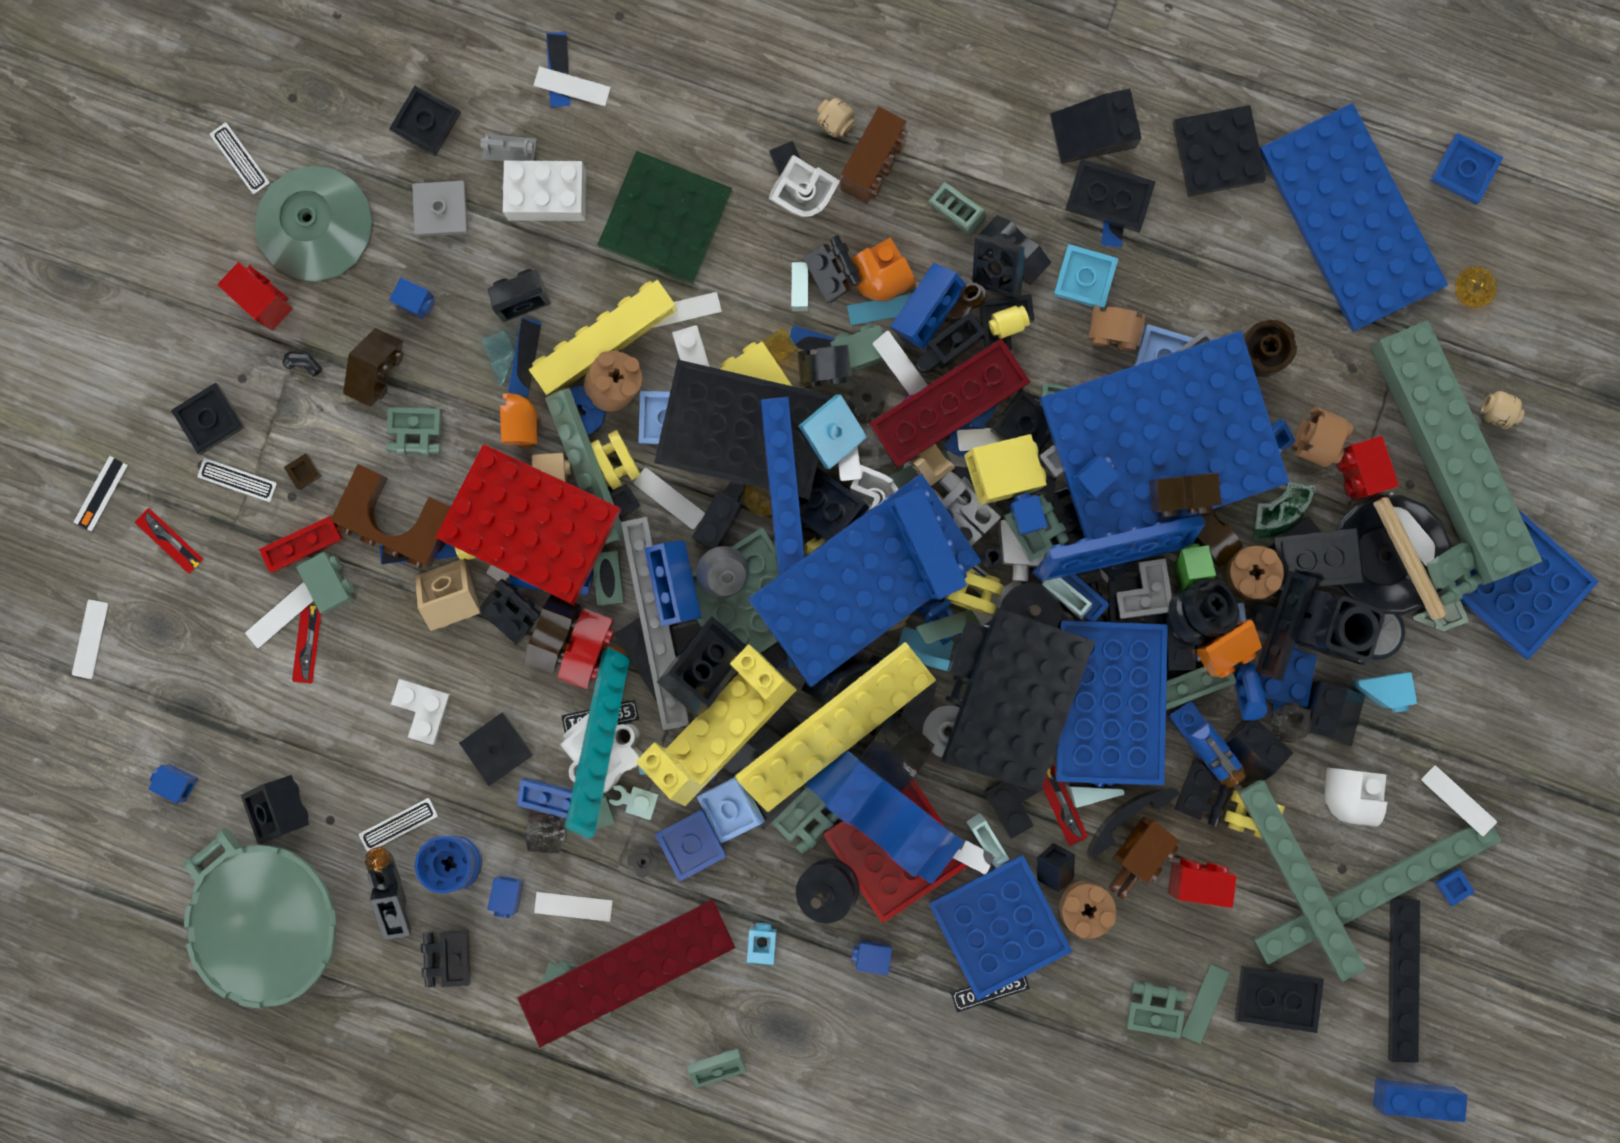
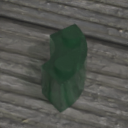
M1289 482L1286 491L1279 499L1270 503H1258L1252 538L1278 536L1297 525L1310 506L1316 486Z

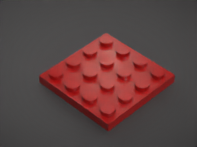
M911 774L894 785L895 788L944 825ZM843 820L823 834L839 860L847 864L855 873L859 882V890L882 924L968 866L952 858L933 884H930L917 874L914 877L896 863L877 843L859 829L847 824Z

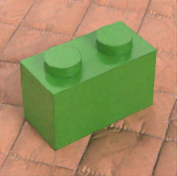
M1191 544L1182 549L1174 566L1179 591L1204 578H1215L1216 573L1209 545Z

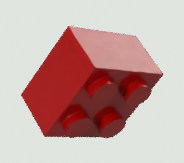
M237 262L217 284L252 318L271 331L293 309L287 303L290 298L270 283L271 281L250 264L245 267L240 262Z
M1383 436L1344 448L1343 457L1336 466L1343 473L1345 479L1343 483L1346 495L1351 497L1352 501L1399 487Z
M1180 858V863H1171L1168 894L1181 901L1233 908L1237 875L1229 872V868L1221 864L1207 862L1206 867H1203L1201 863H1197L1195 860Z

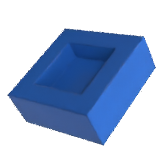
M1458 868L1434 882L1450 906L1456 905L1475 893L1461 869Z

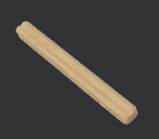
M1383 497L1375 501L1374 506L1431 619L1437 620L1444 617L1447 612L1390 499Z

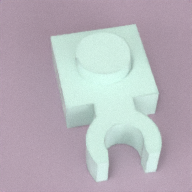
M615 785L613 789L621 792L622 797L620 800L611 798L609 803L615 806L627 804L626 813L648 820L652 819L659 796L658 793L636 786L633 787L631 793L627 792V789L622 785Z

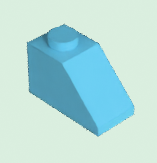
M1411 672L1351 681L1353 688L1380 707L1392 708V712L1408 711V705L1417 704Z

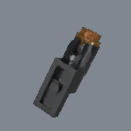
M385 847L372 848L366 854L365 865L372 888L370 902L383 939L389 940L410 936L411 926L405 911L406 896L394 858Z

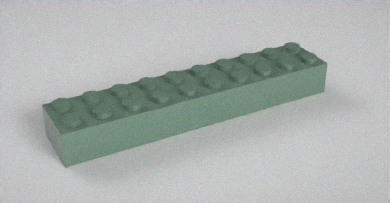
M1427 320L1379 340L1370 349L1461 543L1470 544L1476 565L1474 570L1482 578L1481 585L1494 582L1542 562L1429 321Z

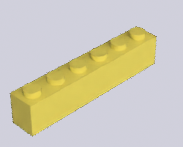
M658 280L653 283L652 281L645 283L639 288L640 292L632 298L630 296L625 297L618 303V307L615 310L602 313L597 317L595 324L590 327H582L575 333V338L569 342L563 341L553 349L555 352L547 357L541 356L532 363L533 367L529 371L547 396L568 388L584 377L594 360L602 352L621 351L678 311L675 303Z

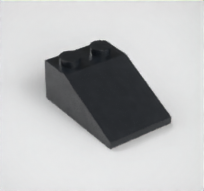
M1130 88L1102 94L1050 113L1061 164L1135 149L1142 139Z
M711 616L671 662L657 683L693 714L699 716L710 708L737 670L730 663L747 645Z

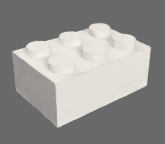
M504 161L503 213L509 221H585L586 169L583 162Z

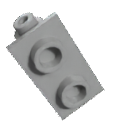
M485 134V138H481L480 146L483 148L482 159L501 162L534 161L537 139Z

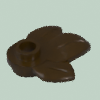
M960 276L966 285L961 291V296L949 312V320H960L971 312L973 308L981 306L986 300L985 289L981 285L973 283L970 277Z

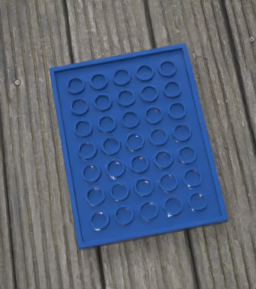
M1242 331L1039 398L1084 538L1094 540L1111 532L1120 534L1133 527L1139 526L1142 529L1150 527L1159 521H1166L1168 523L1176 521L1185 515H1197L1196 513L1188 514L1187 509L1178 510V515L1161 517V512H1152L1149 480L1218 472L1221 506L1289 483ZM1095 456H1103L1104 458L1107 456L1117 466L1115 471L1120 476L1099 496L1088 498L1071 478Z

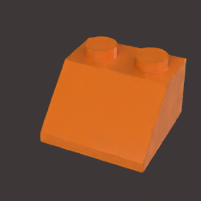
M1250 619L1239 621L1232 631L1204 645H1200L1195 649V653L1211 677L1220 676L1224 678L1235 671L1233 666L1242 661L1245 664L1257 657L1255 652L1261 649L1262 646L1255 625Z

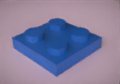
M1457 133L1453 136L1430 181L1476 205L1481 201L1503 157Z
M703 809L655 834L679 882L727 857Z

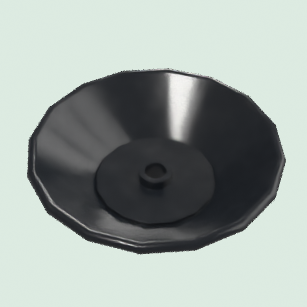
M1377 495L1357 503L1338 523L1336 530L1358 528L1364 582L1339 584V586L1350 598L1379 608L1384 614L1404 615L1425 605L1374 506V502L1383 497H1388L1393 507H1400L1408 511L1434 542V559L1451 549V542L1442 521L1426 505L1403 495ZM1383 551L1388 554L1386 561L1381 557ZM1421 561L1423 567L1425 568V570H1426V572H1427V574H1428V576H1429V578H1430V580H1431L1428 567L1425 566L1424 563ZM1435 588L1437 594L1442 590V588Z

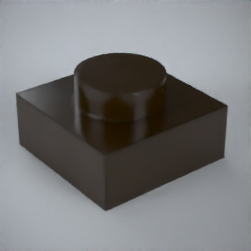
M306 453L284 467L298 490H302L322 477L313 460Z

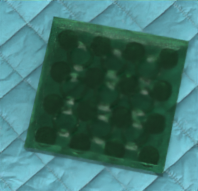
M636 150L597 245L599 248L694 285L732 193V188Z

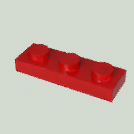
M328 516L260 548L259 551L269 573H275L343 541L344 539L340 531L336 529L337 524L330 521L332 516Z

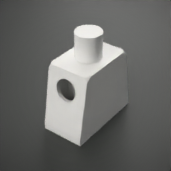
M1001 520L998 523L1000 551L1002 553L1001 563L1002 565L1013 566L1012 581L1028 582L1029 567L1036 568L1043 560L1044 555L1029 562L1005 520ZM1048 525V526H1047L1046 528H1044L1043 530H1044L1045 532H1047V531L1050 530L1051 528H1050L1049 525Z

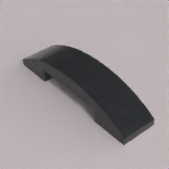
M1174 788L1152 790L1122 804L1100 825L1089 844L1088 853L1095 858L1116 842L1110 834L1111 831L1149 803L1153 808L1159 810L1180 794L1178 790Z

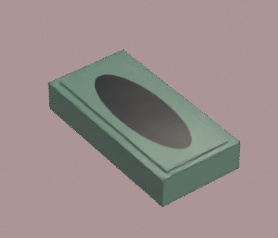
M619 552L600 553L593 566L597 606L624 603Z

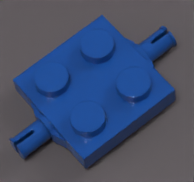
M1296 644L1294 645L1282 681L1259 673L1264 697L1271 703H1274L1271 719L1282 721L1284 706L1297 705L1308 707L1317 655L1300 651L1295 648Z

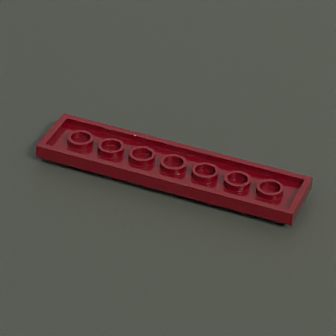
M711 899L517 996V1000L539 1048L736 947L714 900Z

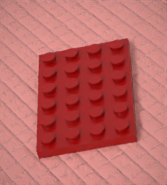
M483 444L435 538L574 605L622 509Z

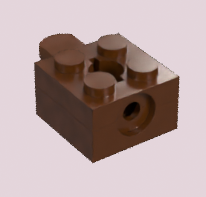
M1143 816L1112 857L1114 861L1122 866V869L1110 883L1109 890L1116 892L1119 889L1117 896L1124 899L1139 880L1146 884L1150 880L1152 882L1155 881L1162 871L1160 866L1166 859L1170 860L1178 850L1176 845L1180 840L1154 820Z

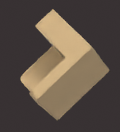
M936 444L909 461L918 475L923 474L930 486L955 468L952 462L944 457Z

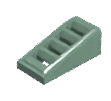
M946 182L942 184L928 201L931 206L969 236H972L986 219L983 208ZM949 193L951 195L944 205L940 204ZM958 200V204L950 211L949 208ZM964 207L967 208L961 217L957 216Z

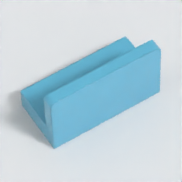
M907 627L903 628L898 647L906 642L925 666L942 671L948 670L949 657L953 647L952 640L944 646L940 641L926 644L917 630Z

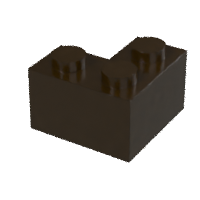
M374 328L349 353L343 394L370 407L378 399L382 400L388 389V386L385 385L386 378L394 366L398 367L402 362L404 353L401 352L403 340Z
M1218 472L1149 480L1152 512H1161V517L1178 515V510L1187 509L1188 514L1213 512V506L1222 505Z

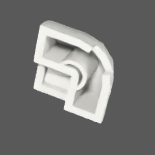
M793 155L780 178L775 182L769 195V200L798 216H813L821 212L828 204L840 181L819 167L815 169Z
M860 465L862 478L854 480L850 488L853 494L870 506L867 512L898 490L891 478L863 465Z
M1327 767L1324 791L1325 804L1328 805L1331 813L1340 821L1350 824L1380 826L1387 808V802L1384 801L1386 775Z

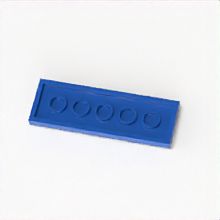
M1185 515L1176 521L1168 523L1166 521H1159L1150 527L1142 529L1139 526L1133 527L1120 534L1111 532L1094 540L1084 538L1072 545L1058 544L1048 551L1039 570V575L1043 582L1181 550L1193 544L1205 523L1201 515L1194 517Z

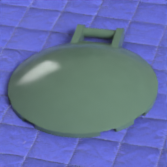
M223 828L217 833L216 839L197 855L190 856L184 861V867L196 882L193 887L194 892L190 904L186 905L184 927H187L189 941L186 944L189 957L202 980L224 999L229 998L238 1002L241 1006L250 1008L279 1006L296 999L308 991L326 969L336 939L334 904L324 881L304 859L288 850L270 845L242 847L232 832ZM221 847H224L226 851L207 868H204L202 863Z

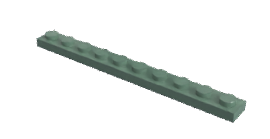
M1469 824L1328 900L1340 922L1344 925L1502 840L1494 826L1482 836ZM1301 913L1255 937L1253 941L1264 962L1268 965L1317 938L1306 917Z

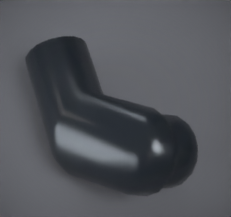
M289 351L284 354L282 360L285 368L291 370L296 366H303L312 377L317 376L323 370L308 352Z

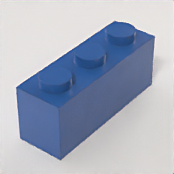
M933 263L890 327L902 340L924 350L961 296V291L966 285L957 272Z
M685 540L664 542L644 548L661 626L700 619L701 613Z
M1375 1079L1373 1106L1383 1114L1466 1122L1467 1094L1456 1087Z

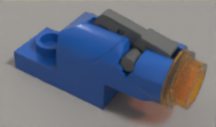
M1191 701L1186 702L1168 715L1196 756L1205 762L1221 784L1231 788L1246 777L1243 773L1244 768L1236 756L1231 752L1210 722L1205 721Z

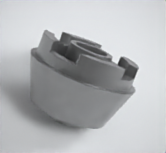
M715 547L706 552L700 559L696 573L697 581L702 590L710 596L716 598L733 596L746 584L749 574L748 563L745 557L732 547Z

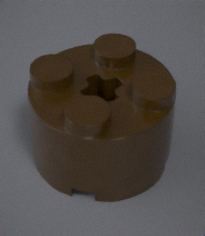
M1261 321L1243 334L1257 377L1267 378L1277 374L1287 367L1296 356L1297 345L1294 332L1282 321ZM1264 345H1267V346L1269 347L1268 350H1267L1268 352H1266V351L1264 350V349H1265V346H1264Z

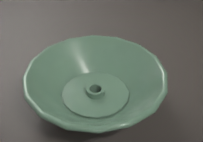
M308 166L287 172L269 186L258 204L255 230L259 248L274 268L293 279L317 282L337 277L357 263L369 244L373 220L368 199L354 180L336 169ZM312 215V219L309 222H305V217Z

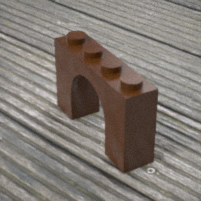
M357 464L330 521L338 524L336 529L351 536L352 532L362 535L360 541L371 546H375L376 542L385 546L383 551L398 557L401 553L409 557L407 562L414 566L422 568L424 564L431 567L443 541L435 538L450 506L428 497L416 524L409 531L396 536L387 535L378 527L375 521L374 509L388 478Z

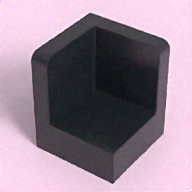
M1052 843L1037 857V880L1059 892L1074 878V853Z

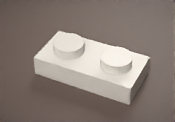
M697 325L672 332L680 360L709 366Z

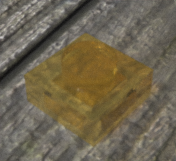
M784 327L762 341L777 364L798 351V348Z

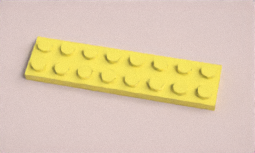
M905 642L735 777L741 786L769 812L935 682L936 679Z

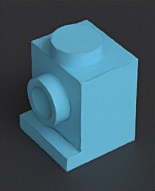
M756 923L755 927H750L747 963L774 965L777 929H771V924ZM758 938H766L767 944L760 946L757 943Z

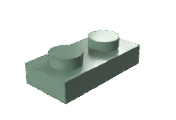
M739 1049L725 1051L720 1055L700 1059L695 1063L687 1065L688 1074L695 1088L747 1072Z

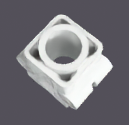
M589 714L563 735L565 741L560 744L574 761L569 768V776L573 782H575ZM617 723L604 787L605 793L618 783L625 771L637 767L636 761L644 754L636 745L640 739V731L633 724L618 725ZM623 729L628 730L631 735L628 743L623 742L620 734Z

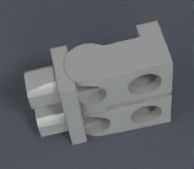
M951 471L939 482L948 491L944 497L933 488V491L971 546L1001 518L1004 512L993 503L979 505L973 484L965 476L960 479Z

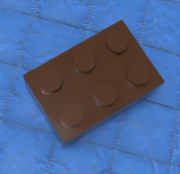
M878 106L841 173L840 190L868 204L871 197L874 199L877 197L882 187L883 175L888 176L894 166L895 153L900 154L907 140L905 138L908 134V131L905 130L906 120Z

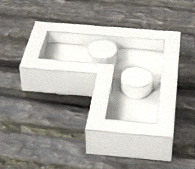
M403 679L398 680L391 705L416 712L408 738L431 745L436 744L451 694Z

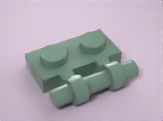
M388 407L387 434L397 435V442H387V452H397V455L420 453L421 456L440 454L441 444L431 443L430 439L431 436H441L442 410ZM407 435H419L420 443H408Z
M1043 494L1039 496L1046 522L1051 528L1047 532L1041 529L1019 536L1012 513L1010 512L1003 516L1029 562L1048 553L1050 548L1053 547L1049 540L1055 536L1059 544L1069 541L1064 532L1066 530L1063 523H1059L1052 511L1054 507L1051 502H1047Z
M1459 543L1427 563L1434 588H1442L1443 590L1440 600L1445 606L1458 602L1465 593H1472L1482 583V578L1479 575L1475 574L1472 577L1470 575V571L1476 565L1469 543ZM1455 580L1458 581V586L1455 585Z
M806 787L771 823L789 841L798 834L803 840L796 848L804 854L810 847L813 849L818 844L817 840L827 830L835 826L834 823L839 817L832 811L825 816L821 810L826 804L811 789ZM815 817L820 823L808 833L804 827Z
M1144 981L1143 984L1133 982L1131 993L1141 994V1001L1130 1000L1126 1028L1180 1039L1185 1012L1181 1009H1175V1001L1185 1002L1187 993L1177 990L1173 986L1163 988L1153 986L1150 982ZM1151 998L1165 999L1164 1006L1151 1004Z

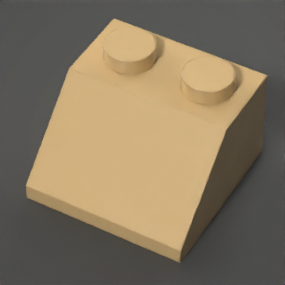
M465 559L415 576L418 610L430 631L480 614L478 595Z

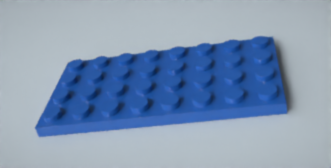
M1353 103L1260 148L1261 157L1352 332L1448 286L1444 275Z
M923 474L917 475L747 598L810 687L931 599V595L887 501L914 488L923 487V490H927L933 500L931 507L934 514L939 515L943 521L944 529L942 531L946 540L949 539L954 545L956 553L953 555L957 563H960L967 572L981 562Z

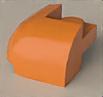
M891 237L871 249L866 248L851 259L853 264H857L860 270L858 274L862 282L856 285V287L864 297L874 301L886 302L916 287L913 273L905 257L901 256Z
M504 393L503 399L506 400V405H500L501 442L505 445H517L521 449L532 448L531 444H538L537 422H541L539 412L523 396Z

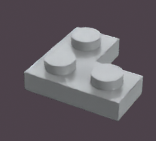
M1166 559L1138 563L1142 589L1116 593L1120 620L1168 613L1172 594Z

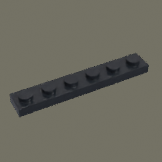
M1393 898L1390 900L1388 1060L1391 1062L1419 1063L1420 900Z

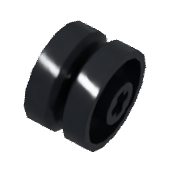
M1204 578L1174 594L1169 602L1168 614L1171 625L1184 641L1192 645H1204L1232 631L1239 621V609L1234 595L1223 582L1214 578Z

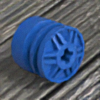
M456 835L439 836L430 839L421 846L415 860V871L421 884L434 893L444 894L468 888L476 881L482 866L480 850L474 842L464 836ZM449 859H453V862L457 864L455 868L448 864Z

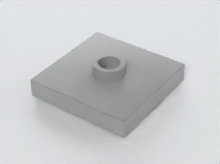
M464 181L412 184L414 233L417 237L468 234L466 183Z

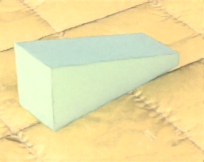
M792 262V311H808V266L806 262Z
M1061 578L1044 581L1042 584L1080 619L1092 607L1091 602Z
M1068 786L1074 807L1076 808L1124 795V790L1120 788Z
M980 813L967 821L968 826L982 848L995 856L992 862L995 868L1009 860L993 831Z

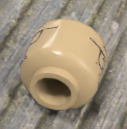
M834 98L830 101L826 99L817 109L819 113L818 125L832 137L840 135L844 137L856 122L853 109L840 98Z
M1497 391L1485 398L1480 412L1483 414L1485 422L1502 429H1509L1514 424L1521 422L1525 411L1522 409L1520 398L1503 391Z

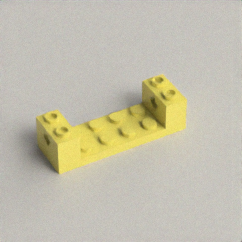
M749 644L730 663L739 673L722 690L710 708L697 716L667 748L654 742L636 761L669 799L683 806H686L797 691L762 654Z

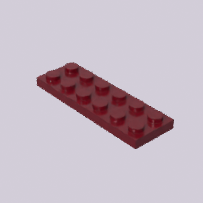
M1001 338L870 422L869 426L898 469L1030 384V380Z

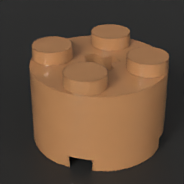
M1100 306L1093 307L1088 339L1092 340L1091 346L1106 348L1109 344L1117 345L1118 351L1132 352L1136 350V347L1141 345L1146 315L1142 313L1139 317H1136L1137 311L1116 307H1107V310L1102 312L1100 311Z
M618 351L602 352L594 360L585 377L584 390L597 408L603 411L617 412L632 402L642 384V373L638 360Z
M1313 407L1308 412L1312 414L1308 421L1303 419L1294 436L1296 442L1293 443V447H1296L1297 451H1293V454L1322 467H1327L1332 462L1337 464L1343 457L1344 449L1342 447L1345 440L1351 435L1353 425L1348 423L1346 418L1322 408Z
M1250 546L1239 550L1227 561L1223 568L1225 585L1234 595L1243 600H1257L1272 595L1281 587L1284 576L1283 565L1277 553L1263 546ZM1249 571H1256L1257 576H1250Z
M1077 881L1067 886L1063 891L1058 903V913L1063 924L1075 935L1087 939L1097 938L1107 933L1115 924V902L1112 896L1098 884L1089 881ZM1085 904L1092 907L1088 915L1082 912L1085 910Z

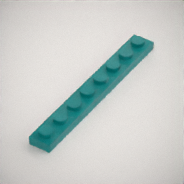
M610 647L602 651L565 825L566 829L588 839L596 833L630 660L629 657Z

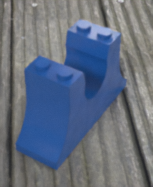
M848 750L805 784L826 804L830 811L847 824L853 825L884 849L896 863L914 877L917 874L930 884H933L964 843L962 839Z

